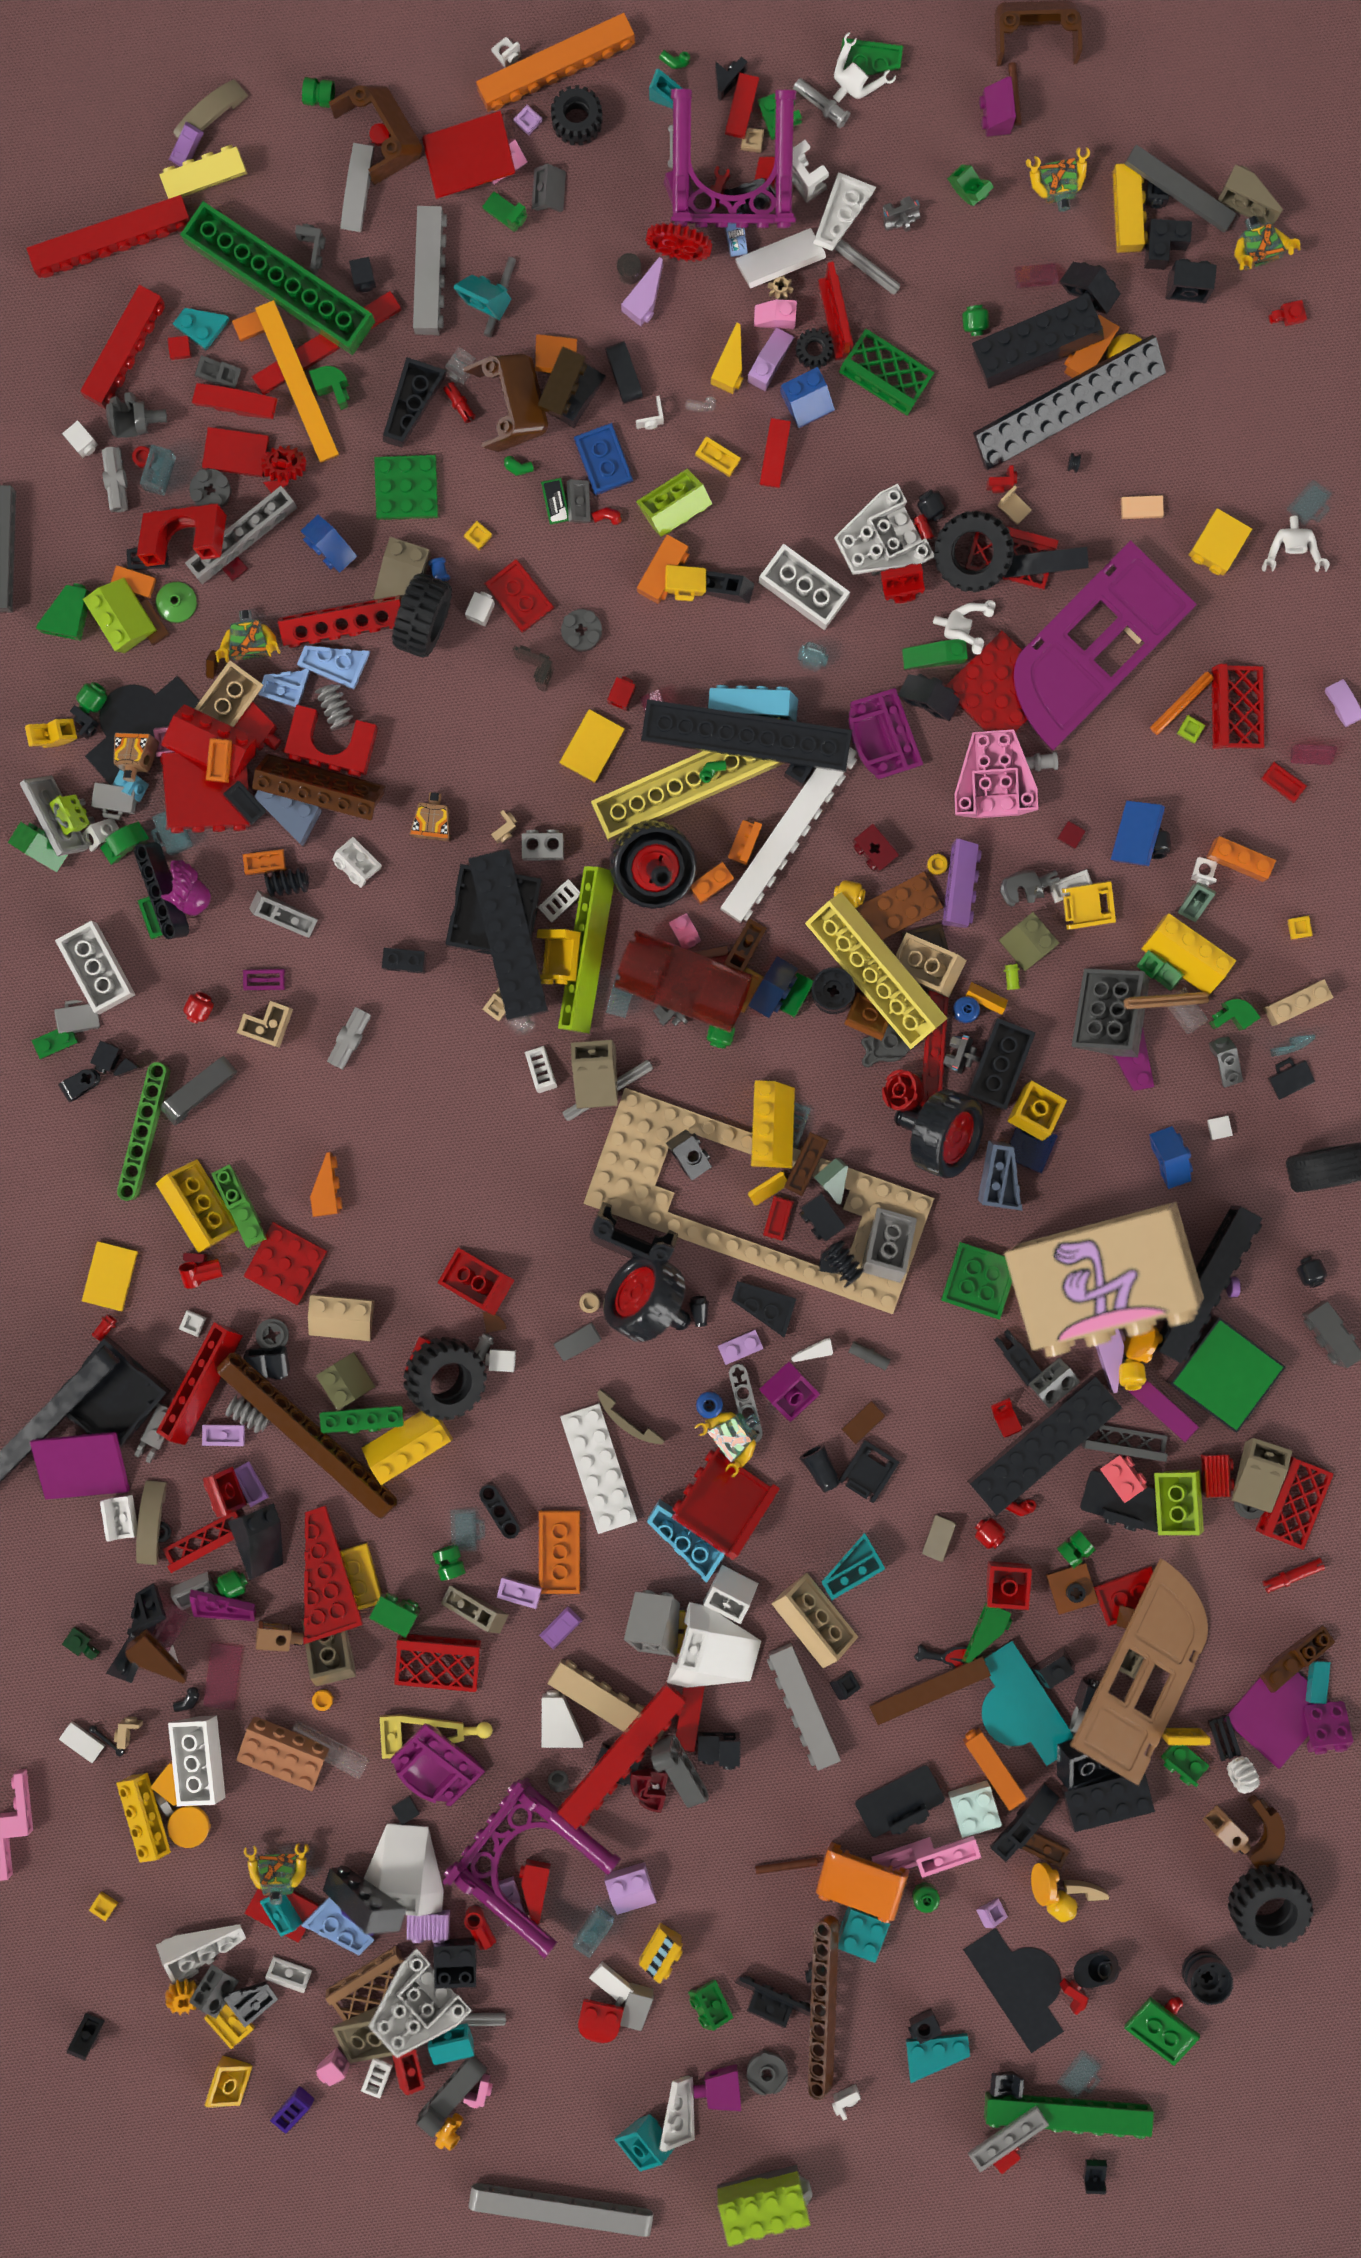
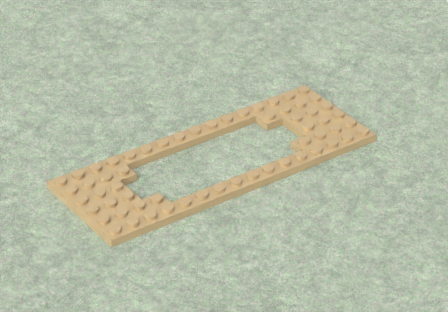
M627 1088L624 1089L583 1204L600 1209L602 1202L612 1205V1214L664 1233H668L671 1230L678 1233V1238L887 1313H894L934 1198L848 1168L844 1188L848 1189L849 1193L843 1210L862 1216L849 1254H847L854 1255L851 1262H859L856 1269L862 1266L864 1252L877 1208L917 1218L907 1271L900 1283L863 1272L858 1280L844 1288L847 1280L839 1281L842 1276L840 1274L818 1271V1265L668 1212L674 1192L655 1186L669 1149L666 1142L686 1129L691 1134L695 1133L697 1136L751 1155L752 1133ZM793 1148L792 1168L790 1169H793L801 1150ZM820 1158L812 1177H815L831 1161Z

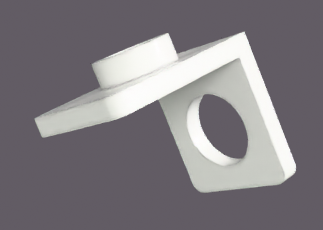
M507 37L491 49L505 68L515 63L521 56L520 44L518 42L512 44ZM508 46L509 48L501 56L499 53L500 48Z
M656 396L659 416L636 420L637 429L645 428L650 430L656 428L657 425L664 424L660 396Z
M109 818L90 824L82 835L89 846V850L92 852L101 843L106 842L105 839L117 831L119 827L114 819ZM89 833H90V834L92 835V837H93V840H94V843H93V844L91 843V841H90V839H89Z
M1198 857L1191 880H1195L1205 886L1215 883L1217 879L1213 877L1217 862ZM1205 863L1210 866V873L1208 875H1202L1199 872L1201 864Z

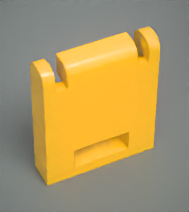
M1111 881L1062 888V893H1070L1068 896H1063L1065 921H1073V924L1066 925V929L1116 922ZM1099 893H1106L1108 912L1101 913Z

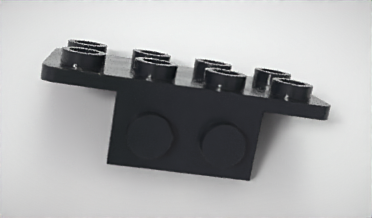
M1094 1470L1089 1473L1080 1503V1508L1083 1511L1099 1515L1104 1518L1105 1523L1116 1526V1523L1124 1524V1528L1136 1532L1137 1528L1158 1532L1156 1493L1154 1488L1147 1487L1124 1503L1103 1473Z
M922 1765L857 1799L855 1805L871 1836L876 1838L890 1830L893 1835L896 1833L899 1835L909 1829L908 1827L915 1823L916 1825L922 1824L930 1816L928 1810L943 1803L945 1798L929 1767Z

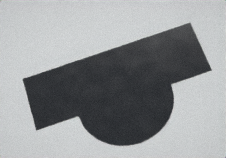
M178 676L171 680L157 694L140 685L119 687L107 696L106 702L100 709V726L106 738L86 754L85 757L111 785L119 770H121L114 765L115 733L150 734L154 737V728L169 726L173 715L184 704L195 708L200 701Z
M996 1928L963 1949L1031 2053L1064 2032L1048 2008L1060 1992L1061 1975L1057 1964L1047 1953L1028 1947L1011 1952Z

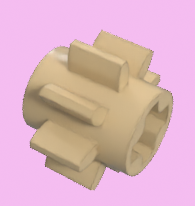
M784 275L773 279V283H768V288L772 289L769 292V296H774L778 300L783 298L788 300L787 293L793 292V288L788 287L791 285L792 280H787L784 278Z

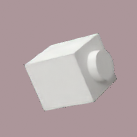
M78 420L62 433L82 458L91 455L95 451V447L98 446Z
M482 591L480 594L474 592L465 613L466 618L486 626L495 606L494 600L491 599L492 596Z
M490 1349V1353H486L485 1365L489 1366V1371L514 1372L516 1350Z

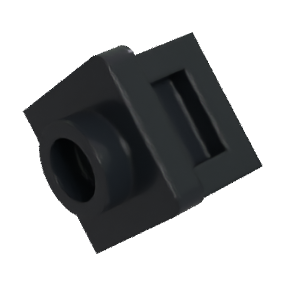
M1147 181L1145 205L1154 209L1166 207L1169 195L1150 181Z
M1013 2071L992 2073L991 2095L994 2097L1012 2095L1017 2099H1022L1024 2090L1023 2077Z
M1085 2159L1083 2180L1086 2194H1106V2160Z

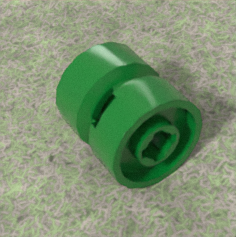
M305 77L302 86L303 105L315 106L319 103L320 107L330 108L329 102L335 99V82L322 79L319 82L317 78Z
M1079 1530L1070 1536L1069 1542L1064 1541L1057 1547V1550L1073 1569L1083 1562V1557L1088 1558L1096 1551Z
M451 1545L432 1552L435 1564L439 1565L437 1571L440 1581L453 1579L466 1573L463 1561H459L461 1554L458 1545Z

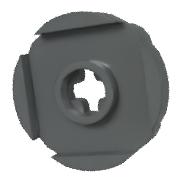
M215 469L199 470L192 478L189 492L191 499L197 506L218 504L220 507H224L231 498L232 489L223 473ZM212 485L216 491L207 495L205 489Z
M585 609L574 610L563 619L561 625L562 638L569 647L576 651L584 652L591 650L602 636L601 622L592 611ZM580 625L588 629L584 632L585 635L583 636L579 632L576 633V629H579Z
M763 2050L753 2056L747 2065L746 2074L749 2086L760 2095L779 2093L787 2083L788 2069L781 2056L774 2052ZM770 2069L772 2076L764 2078L763 2070Z

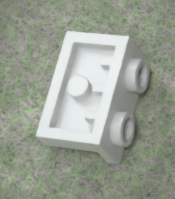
M354 837L336 850L332 859L336 867L343 870L349 876L351 882L357 884L360 888L382 867Z

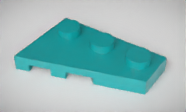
M967 2033L937 2036L922 2044H919L917 2038L914 2040L906 2039L910 2083L970 2057Z

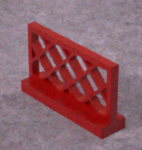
M833 261L827 263L825 278L818 279V286L829 336L832 338L834 359L837 361L846 359L854 345L838 275H836Z
M1008 527L1013 542L1018 544L1015 547L1013 546L1015 556L1018 555L1015 549L1021 545L1027 546L1030 553H1038L1041 550L1055 551L1059 540ZM975 532L965 569L979 571L991 562H988L983 551L991 547L992 542L981 549L977 542L980 532ZM977 546L979 551L974 553L975 547ZM981 553L986 564L980 567L972 566L973 556ZM1049 573L1042 574L1041 584L1033 582L1030 576H1027L1029 581L1022 579L1026 576L1019 578L1003 577L1002 579L1044 590Z
M1218 664L1212 667V676L1214 677L1212 680L1213 749H1263V666H1229L1227 664ZM1228 671H1235L1240 677L1234 684L1228 678ZM1250 671L1257 672V681L1254 684L1246 677ZM1241 680L1250 687L1244 694L1236 687ZM1232 690L1240 697L1235 704L1229 699V693ZM1251 690L1257 695V701L1254 704L1246 697ZM1242 700L1250 707L1245 714L1236 707ZM1232 710L1240 717L1235 724L1229 719V713ZM1252 710L1258 716V721L1254 725L1246 717ZM1242 721L1250 727L1245 735L1237 728ZM1233 730L1241 738L1237 743H1229V734ZM1252 731L1258 736V744H1253L1247 739V736Z
M1291 1457L1287 1474L1271 1513L1264 1512L1261 1515L1255 1531L1304 1550L1334 1474ZM1302 1465L1306 1467L1308 1475L1299 1479L1297 1471L1299 1466ZM1320 1473L1325 1474L1324 1482L1317 1486L1314 1476ZM1310 1479L1314 1488L1304 1492L1301 1482ZM1298 1485L1301 1494L1291 1497L1289 1492L1291 1487ZM1315 1492L1317 1500L1309 1505L1306 1496ZM1303 1498L1306 1507L1297 1511L1293 1502ZM1290 1504L1293 1513L1284 1517L1282 1513L1283 1506ZM1308 1511L1309 1520L1302 1524L1299 1514ZM1295 1517L1298 1526L1289 1530L1286 1521ZM1282 1523L1285 1532L1280 1535L1273 1534L1276 1525ZM1300 1530L1302 1537L1300 1542L1296 1543L1293 1541L1291 1534Z
M408 1634L406 1638L401 1635L398 1636L394 1685L468 1692L477 1691L481 1640ZM408 1650L414 1657L406 1662L401 1656V1651ZM425 1652H430L435 1657L428 1664L420 1657ZM445 1654H451L455 1659L449 1666L441 1659ZM465 1656H474L475 1662L468 1668L462 1659ZM416 1659L424 1666L417 1673L410 1667V1664ZM436 1661L444 1668L437 1675L430 1668ZM457 1663L465 1670L458 1677L450 1669ZM405 1668L413 1675L408 1680L399 1679L400 1672ZM425 1670L433 1676L429 1682L423 1681L419 1677ZM448 1672L454 1680L450 1683H443L439 1677ZM468 1673L473 1679V1686L464 1685L460 1679Z

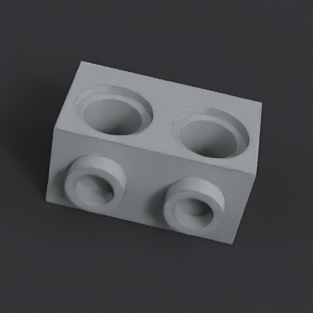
M527 830L526 833H522L523 861L564 860L563 833H559V830H547V833H539V830ZM536 840L538 847L535 850L528 849L527 844L529 841ZM557 840L559 846L557 849L551 850L547 846L548 842Z

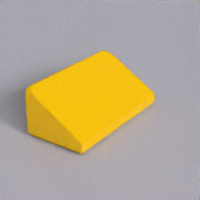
M777 1173L748 1192V1196L755 1206L784 1188L787 1181L784 1173Z

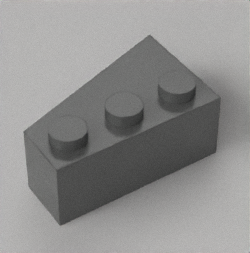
M1327 1301L1319 1302L1302 1314L1305 1318L1304 1324L1310 1331H1314L1317 1336L1315 1337L1316 1342L1321 1348L1325 1347L1328 1352L1326 1356L1333 1365L1336 1364L1337 1366L1349 1368L1361 1360V1350L1354 1341L1356 1339L1352 1333H1348L1343 1325L1344 1322Z

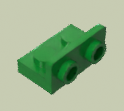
M1170 1745L1161 1756L1165 1761L1163 1765L1172 1773L1177 1771L1181 1775L1179 1779L1188 1786L1192 1784L1197 1787L1199 1785L1197 1781L1209 1767L1208 1763L1186 1745Z
M712 1979L699 1989L688 1991L690 2004L697 2010L698 2020L703 2028L715 2031L734 2018L716 1980Z

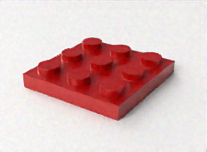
M272 1222L265 1235L267 1239L260 1244L244 1277L298 1306L328 1251L283 1226Z

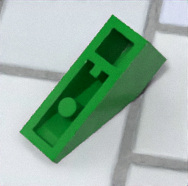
M960 639L945 640L902 649L904 670L965 664L968 659L966 641Z
M985 1603L962 1661L970 1663L1000 1637L1005 1630H1008L1012 1622L1010 1618L1012 1613L1001 1608L987 1607V1603Z

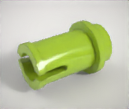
M1017 964L1005 965V970H1003L1006 972L1007 990L1020 989L1018 970L1020 968H1018Z

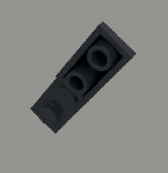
M1043 1783L1016 1813L1015 1819L990 1845V1849L1007 1862L1019 1848L1022 1849L1030 1840L1060 1797Z

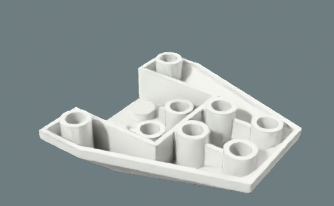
M898 484L881 491L834 537L853 575L884 571L889 568L896 569L909 564H922L934 558V553L927 539L921 540L905 509L907 500Z
M689 1602L684 1623L688 1625L678 1662H672L667 1683L688 1688L750 1681L761 1640L720 1613L704 1605Z
M387 1823L364 1879L406 1907L405 1915L423 1916L442 1912L444 1888L429 1827Z
M417 1949L401 1963L369 2024V2028L396 2058L456 2027L472 2011L451 1988L434 1989V1969Z

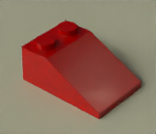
M457 1248L437 1283L480 1309L495 1315L515 1280L464 1250Z

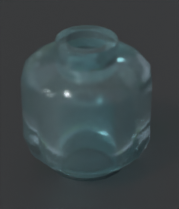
M808 641L805 645H801L797 660L800 661L801 667L818 671L821 666H826L829 655L825 654L826 648L823 645Z

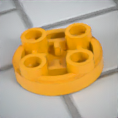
M1152 1326V1331L1135 1336H1128L1127 1334L1124 1341V1354L1129 1359L1137 1362L1143 1361L1144 1363L1152 1359V1354L1163 1340V1336L1159 1333L1156 1326Z
M197 1805L181 1806L176 1809L170 1816L167 1826L171 1840L183 1848H193L200 1845L207 1837L211 1828L207 1814Z
M1045 1862L1036 1863L1031 1872L1032 1891L1036 1901L1041 1906H1049L1059 1902V1894L1057 1892L1059 1873L1056 1869L1052 1870Z

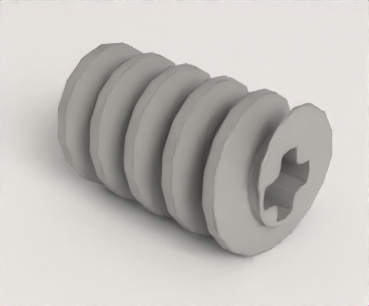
M333 684L315 691L316 694H319L317 697L318 701H322L321 708L326 709L324 715L329 717L327 719L328 724H333L330 727L332 731L347 726L349 720L353 718V715H346L350 708H343L347 701L339 699L344 693L336 692L341 686Z
M236 1394L226 1410V1416L229 1417L233 1414L234 1421L241 1417V1425L248 1421V1429L255 1426V1433L261 1430L263 1432L270 1420L255 1407H251L249 1401L244 1403L245 1398L243 1396L237 1399Z

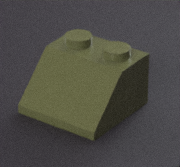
M1034 912L998 940L1024 972L1059 944Z
M354 1352L316 1375L337 1411L376 1387Z

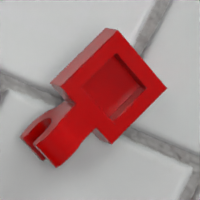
M716 166L714 170L716 182L715 185H711L710 190L724 194L726 182L730 178V169L726 170L725 175H719L720 167ZM715 199V201H716L715 207L720 208V205H721V204H719V201H720V200H719V199Z
M1302 300L1282 304L1281 310L1272 311V315L1268 316L1270 324L1284 321L1285 327L1303 323L1307 320Z

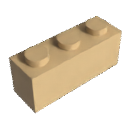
M1324 979L1284 997L1263 1009L1271 1025L1275 1026L1332 999L1333 996Z

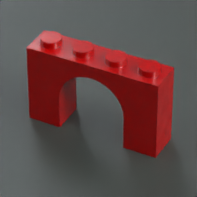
M218 504L143 513L137 556L145 566L165 564L167 546L171 537L183 528L195 527L193 549L202 560L220 558L227 515Z
M296 705L284 750L289 759L296 762H301V759L309 761V765L320 767L321 764L329 766V770L340 772L341 769L349 771V775L360 777V775L366 776L378 727L375 724L356 720L348 747L339 754H323L316 749L313 739L319 716L318 711Z

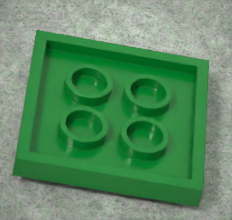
M436 455L374 457L377 520L438 518Z
M959 1242L941 1301L1000 1320L1012 1284L1006 1257Z

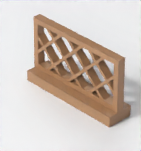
M394 1946L326 1989V2001L329 2005H333L343 2021L350 2019L351 2014L359 2015L366 2012L368 2003L380 2005L382 2000L370 1998L371 1990L383 1991V1999L389 1988L387 1987L389 1978L393 1979L395 1974H391L392 1967L397 1964L401 1965L404 1961L399 1948ZM378 1976L386 1977L385 1986L374 1985V1979ZM361 1987L368 1988V1996H356V1990ZM343 1998L350 1999V2009L341 2007L338 2001ZM354 2000L366 2002L364 2011L352 2009Z

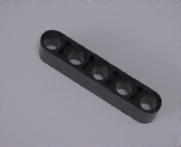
M158 842L137 844L134 849L135 858L163 936L168 940L187 936L189 924L185 913L180 911L173 903L161 898V895L169 894L173 888V879L161 845Z

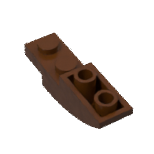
M1322 1625L1277 1656L1259 1676L1271 1693L1276 1692L1303 1667H1308L1335 1641L1324 1625Z

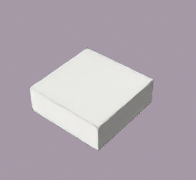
M1229 1116L1207 1120L1211 1140L1233 1136Z
M187 1310L179 1329L199 1337L207 1317Z

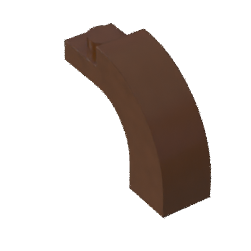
M1253 1795L1248 1801L1262 1820L1263 1833L1260 1840L1250 1848L1246 1855L1255 1868L1258 1869L1261 1865L1270 1867V1864L1274 1865L1279 1859L1285 1844V1828L1277 1810L1274 1807L1269 1808L1263 1798L1259 1800Z

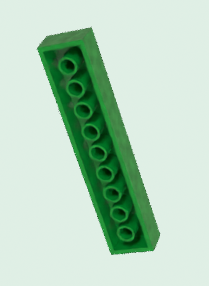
M204 201L180 234L187 246L268 300H274L277 306L352 356L375 324V319L371 312Z

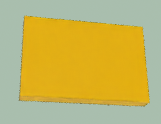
M589 709L559 763L596 783L625 729Z
M97 1241L82 1301L123 1311L138 1251Z
M368 1543L340 1550L359 1610L375 1606L382 1592Z

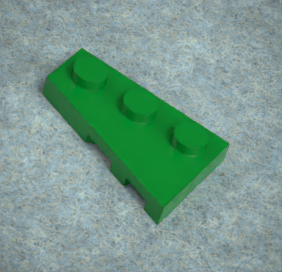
M843 38V40H842L841 51H842L843 46H844V44H845L844 38ZM846 38L849 43L854 41V39ZM856 40V43L850 48L844 70L852 62L868 76L885 73L889 69L890 71L900 70L903 46Z

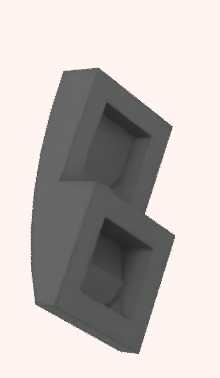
M201 355L194 376L235 389L241 369L223 361L220 363Z

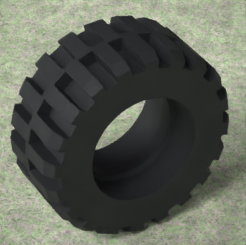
M981 511L964 512L949 520L940 530L934 545V559H936L937 570L942 574L941 577L945 581L947 580L952 587H957L965 592H979L997 584L1008 572L1014 556V542L1008 527L1002 523V520L994 517L993 514ZM968 532L985 534L993 545L994 552L991 562L987 567L979 571L964 569L959 565L955 557L957 541Z
M419 573L411 579L402 597L394 622L392 643L397 649L421 658L428 657L432 653L441 635L450 608L452 588L448 582L424 573Z
M442 1337L440 1341L438 1338L430 1340L431 1343L427 1344L425 1342L420 1345L421 1349L419 1351L415 1350L412 1353V1360L408 1359L406 1363L408 1370H405L403 1375L407 1380L403 1383L404 1389L407 1390L406 1394L413 1404L427 1416L434 1417L437 1420H443L444 1418L453 1420L456 1415L461 1417L465 1415L464 1412L466 1410L471 1411L474 1408L473 1404L476 1401L479 1402L482 1398L480 1394L485 1391L486 1387L483 1382L487 1380V1374L484 1372L486 1368L481 1361V1357L460 1340ZM458 1363L459 1375L456 1383L446 1392L433 1394L431 1392V1381L437 1370L446 1364Z
M1270 1864V1867L1261 1865L1258 1869L1254 1870L1252 1868L1248 1870L1249 1873L1246 1875L1242 1874L1239 1877L1240 1881L1234 1883L1232 1887L1233 1892H1230L1228 1897V1910L1241 1936L1251 1945H1257L1258 1948L1266 1949V1947L1277 1949L1278 1946L1283 1948L1288 1946L1287 1944L1290 1942H1296L1298 1940L1297 1937L1300 1935L1303 1936L1306 1932V1926H1310L1312 1921L1310 1917L1313 1916L1314 1909L1312 1907V1899L1297 1874L1284 1866L1279 1868L1278 1865ZM1274 1898H1285L1283 1905L1274 1913L1256 1915L1259 1907L1266 1901Z

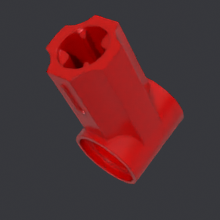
M219 1259L198 1264L196 1262H185L179 1266L183 1286L187 1289L198 1287L203 1281L223 1277Z
M470 1906L465 1914V1926L472 1933L480 1950H486L496 1943L497 1940L484 1917L481 1907ZM471 1915H477L479 1917V1920L471 1921L469 1917Z

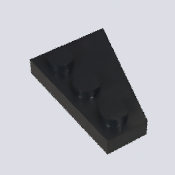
M156 1625L147 1630L153 1634ZM129 1636L106 1674L129 1683L133 1682L139 1666L128 1660L125 1651L127 1644L137 1636L133 1638Z

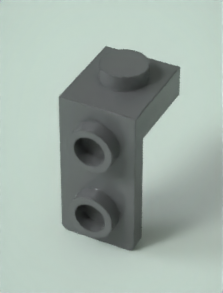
M310 224L296 225L295 234L298 241L314 243L310 270L312 274L317 276L318 269L321 270L322 257H320L321 249H325L326 238L323 237L321 229L315 228Z
M1228 1036L1221 1037L1209 1042V1048L1218 1061L1223 1087L1242 1082L1243 1078L1237 1047Z

